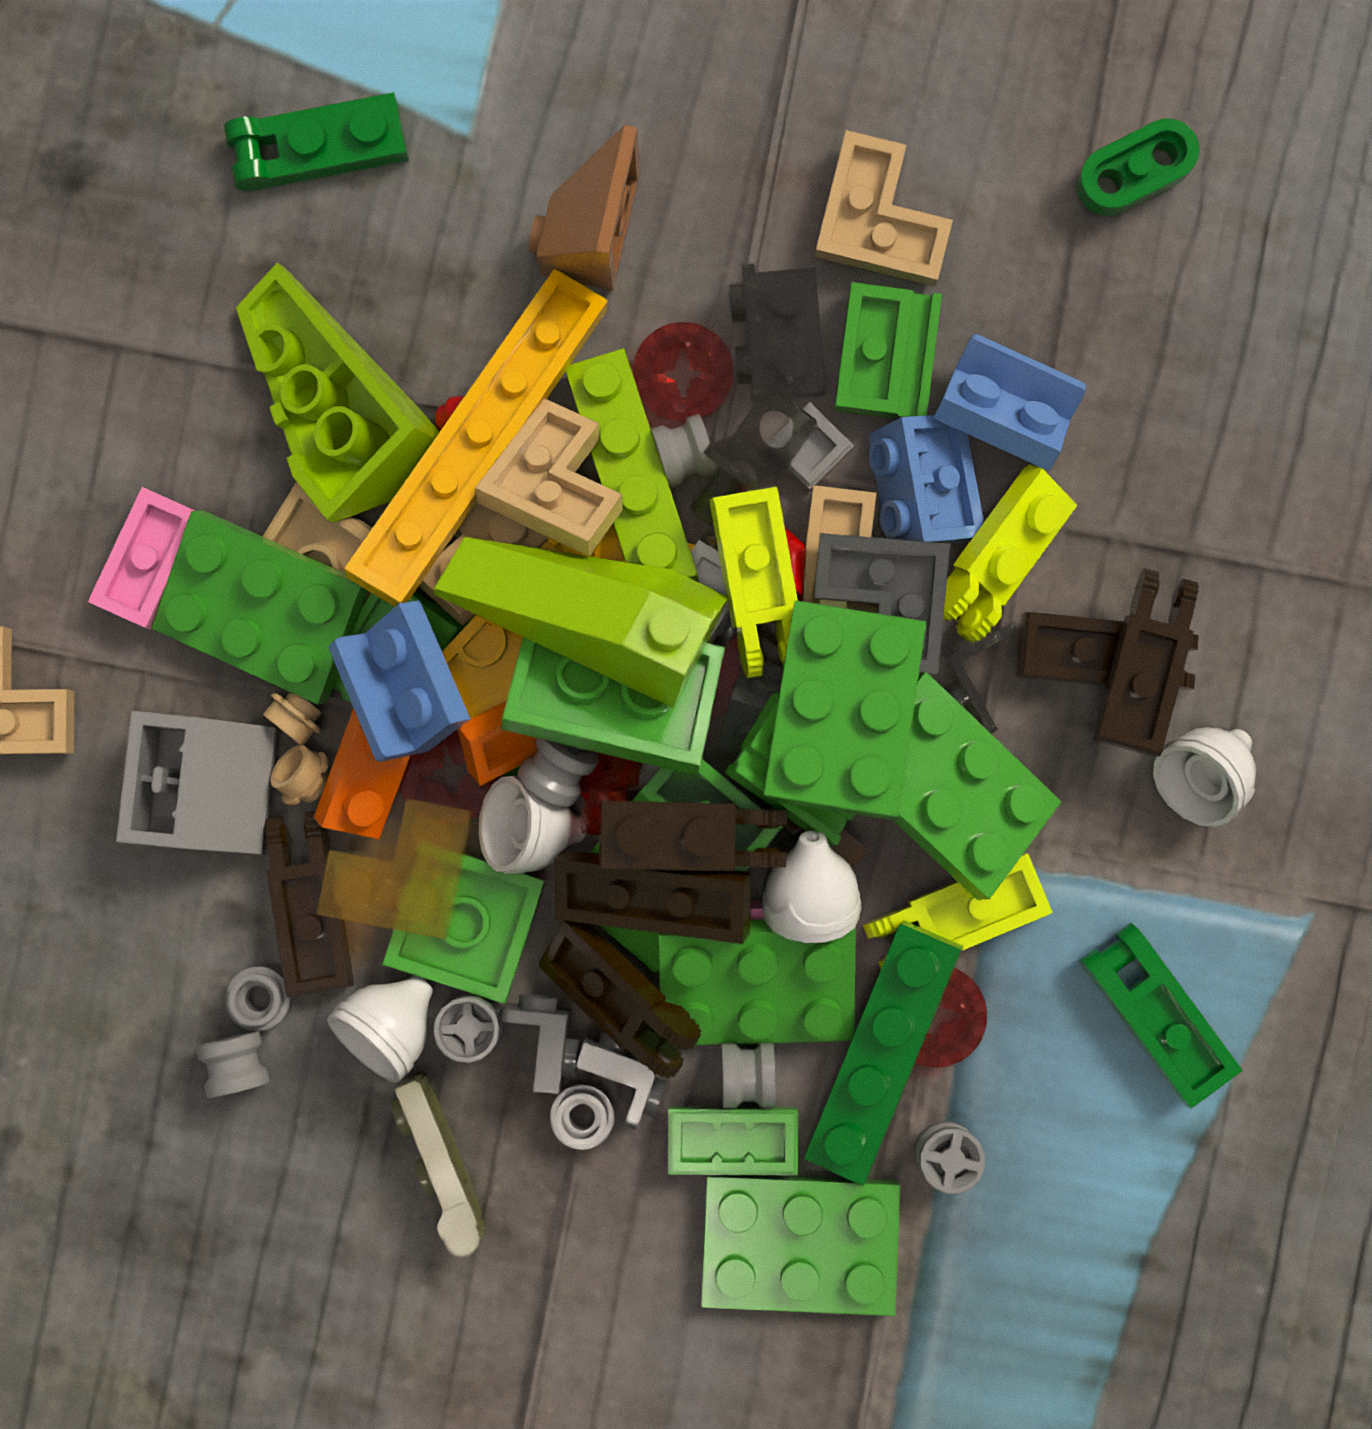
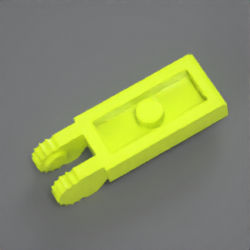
M1030 464L1023 468L953 564L955 569L948 577L946 584L943 620H956L960 616V619L957 620L956 628L958 630L956 632L968 643L970 641L972 643L977 640L980 641V639L986 637L987 633L991 632L990 629L995 627L1002 617V606H1005L1078 506L1043 468Z
M777 487L709 499L726 596L729 597L727 602L732 628H737L740 660L747 679L763 675L764 659L759 644L756 624L776 621L778 655L784 666L794 601H798Z
M1023 853L990 899L977 900L958 881H954L907 901L909 906L863 924V928L868 939L873 937L881 938L895 932L903 920L909 923L916 922L917 926L964 946L963 951L1053 912L1029 854ZM886 956L884 959L878 962L881 969L886 959Z

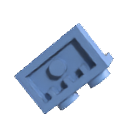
M973 334L947 384L933 419L1050 472L1061 452L1070 420L1085 394L1086 384L983 336Z
M935 415L901 417L869 434V463L876 477L881 505L880 525L883 533L886 535V539L944 544L970 542L984 523L968 434L933 419Z
M420 600L399 603L366 633L338 637L329 645L330 653L373 756L377 761L383 762L428 752L470 720Z

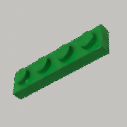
M905 920L899 924L804 1159L864 1186L964 946Z

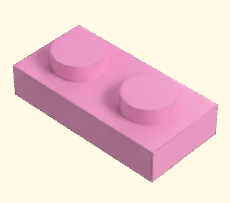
M142 487L88 602L144 628L153 630L151 628L190 513L195 510Z

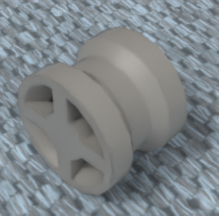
M699 414L687 417L682 426L669 429L664 425L651 428L670 489L681 486L686 477L695 474L703 478L717 475L712 448Z
M536 738L538 750L534 756L528 757L523 761L518 770V778L530 792L551 804L571 806L581 793L579 784L581 778L591 774L599 763L598 753Z
M259 1031L235 1035L195 1047L197 1059L206 1065L208 1079L203 1085L206 1098L248 1090L271 1081L268 1068L259 1062L257 1051L262 1045Z
M773 1042L760 1043L755 1049L741 1050L735 1043H722L723 1109H736L742 1102H756L761 1108H775L776 1082Z
M953 1121L936 1122L929 1125L919 1135L915 1144V1161L924 1178L935 1189L946 1194H960L970 1190L981 1179L985 1169V1154L981 1144L964 1126ZM949 1140H951L949 1147L943 1149L941 1152L935 1151V1150H939V1151H940L944 1146H947Z

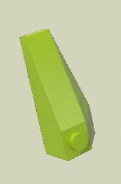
M277 262L239 303L236 310L256 369L265 375L274 405L269 407L274 423L283 429L291 452V456L287 457L292 476L326 520L336 523L392 501L437 437L439 431L420 408L295 277Z
M470 537L463 538L434 588V595L672 708L675 707L729 598L671 569Z

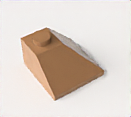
M624 125L550 195L546 216L536 214L530 234L529 252L537 254L536 258L542 276L549 277L555 268L580 284L611 291L614 290L640 175L638 131L636 127Z

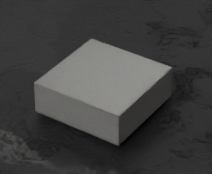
M809 402L765 446V451L810 493L813 485L817 486L853 450L854 445Z

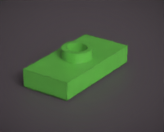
M669 1106L668 1175H798L797 1107L775 1106V1108H761L760 1106H738L736 1109H723V1106Z

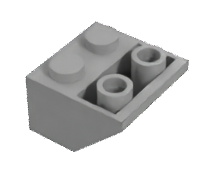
M131 711L116 842L182 849L264 854L266 842L265 824L269 816L272 789L270 777L275 763L278 728L198 717Z

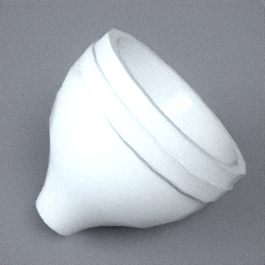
M1204 727L1186 732L1168 742L1164 746L1161 756L1155 759L1153 777L1157 790L1168 806L1184 819L1201 826L1217 827L1236 818L1255 792L1256 766L1250 753L1252 747L1250 736L1240 729L1227 732L1220 728Z
M518 776L501 777L493 783L484 798L479 815L478 835L481 852L489 866L497 872L508 874L543 869L553 863L554 858L561 851L566 850L572 844L581 842L586 834V823L583 818L574 814L568 806L551 804L539 798L521 783Z
M807 831L800 835L797 844L786 854V867H773L762 896L764 921L771 930L786 939L804 943L827 942L843 937L855 928L862 910L855 873L843 857L831 849L826 836L818 831Z
M416 975L396 983L369 985L357 990L346 1001H341L333 1009L327 1018L329 1027L339 1041L365 1066L386 1080L398 1083L410 1072L414 1066L413 1063L424 1049L427 1038V1010L429 1000L433 994V988L425 979Z

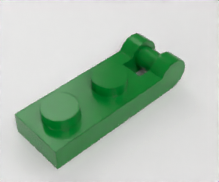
M394 92L259 119L246 116L238 117L224 124L227 146L235 150L237 163L232 166L235 188L242 191L267 189L409 161L399 105ZM277 144L280 158L263 160L259 147Z
M1130 922L1115 933L1117 941L1100 953L1096 949L1092 950L1081 958L1079 962L1183 1104L1192 1109L1243 1070L1145 936ZM1134 961L1144 975L1126 988L1116 973Z

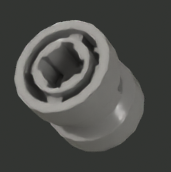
M472 993L457 996L440 1010L435 1019L434 1036L437 1046L444 1055L457 1062L470 1063L481 1060L493 1050L503 1035L505 1022H501L502 1009L496 1001Z

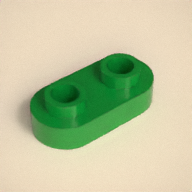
M1164 118L1156 120L1098 149L1088 157L1077 177L1076 188L1081 202L1087 209L1096 214L1112 216L1120 214L1179 184L1187 177L1197 163L1200 147L1196 134L1184 122ZM1162 150L1168 153L1171 158V165L1164 166L1158 164L1153 158V151ZM1105 177L1113 180L1116 184L1117 192H1103L1098 186V179Z

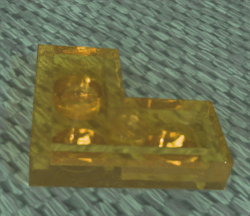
M406 799L394 862L329 850L317 915L440 939L448 938L473 811Z

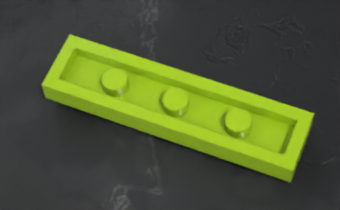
M622 348L570 364L566 370V375L578 413L599 423L600 440L591 450L600 483L622 494L623 510L613 524L625 562L671 569L699 582L698 573L625 349Z

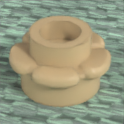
M276 692L271 693L270 697L274 701L262 714L299 745H304L313 733L321 734V728L314 722L322 713L310 702L291 692L284 699Z
M296 745L285 752L278 760L271 773L270 783L283 794L281 800L285 804L293 806L300 803L301 800L310 803L323 793L329 776L327 771L329 759L323 752L317 753L304 745Z

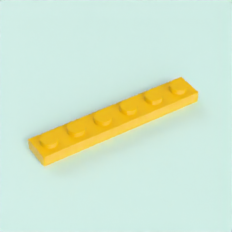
M555 268L350 559L344 568L346 578L394 607L399 603H406L410 600L477 502L475 487L544 398L547 399L607 312V299Z

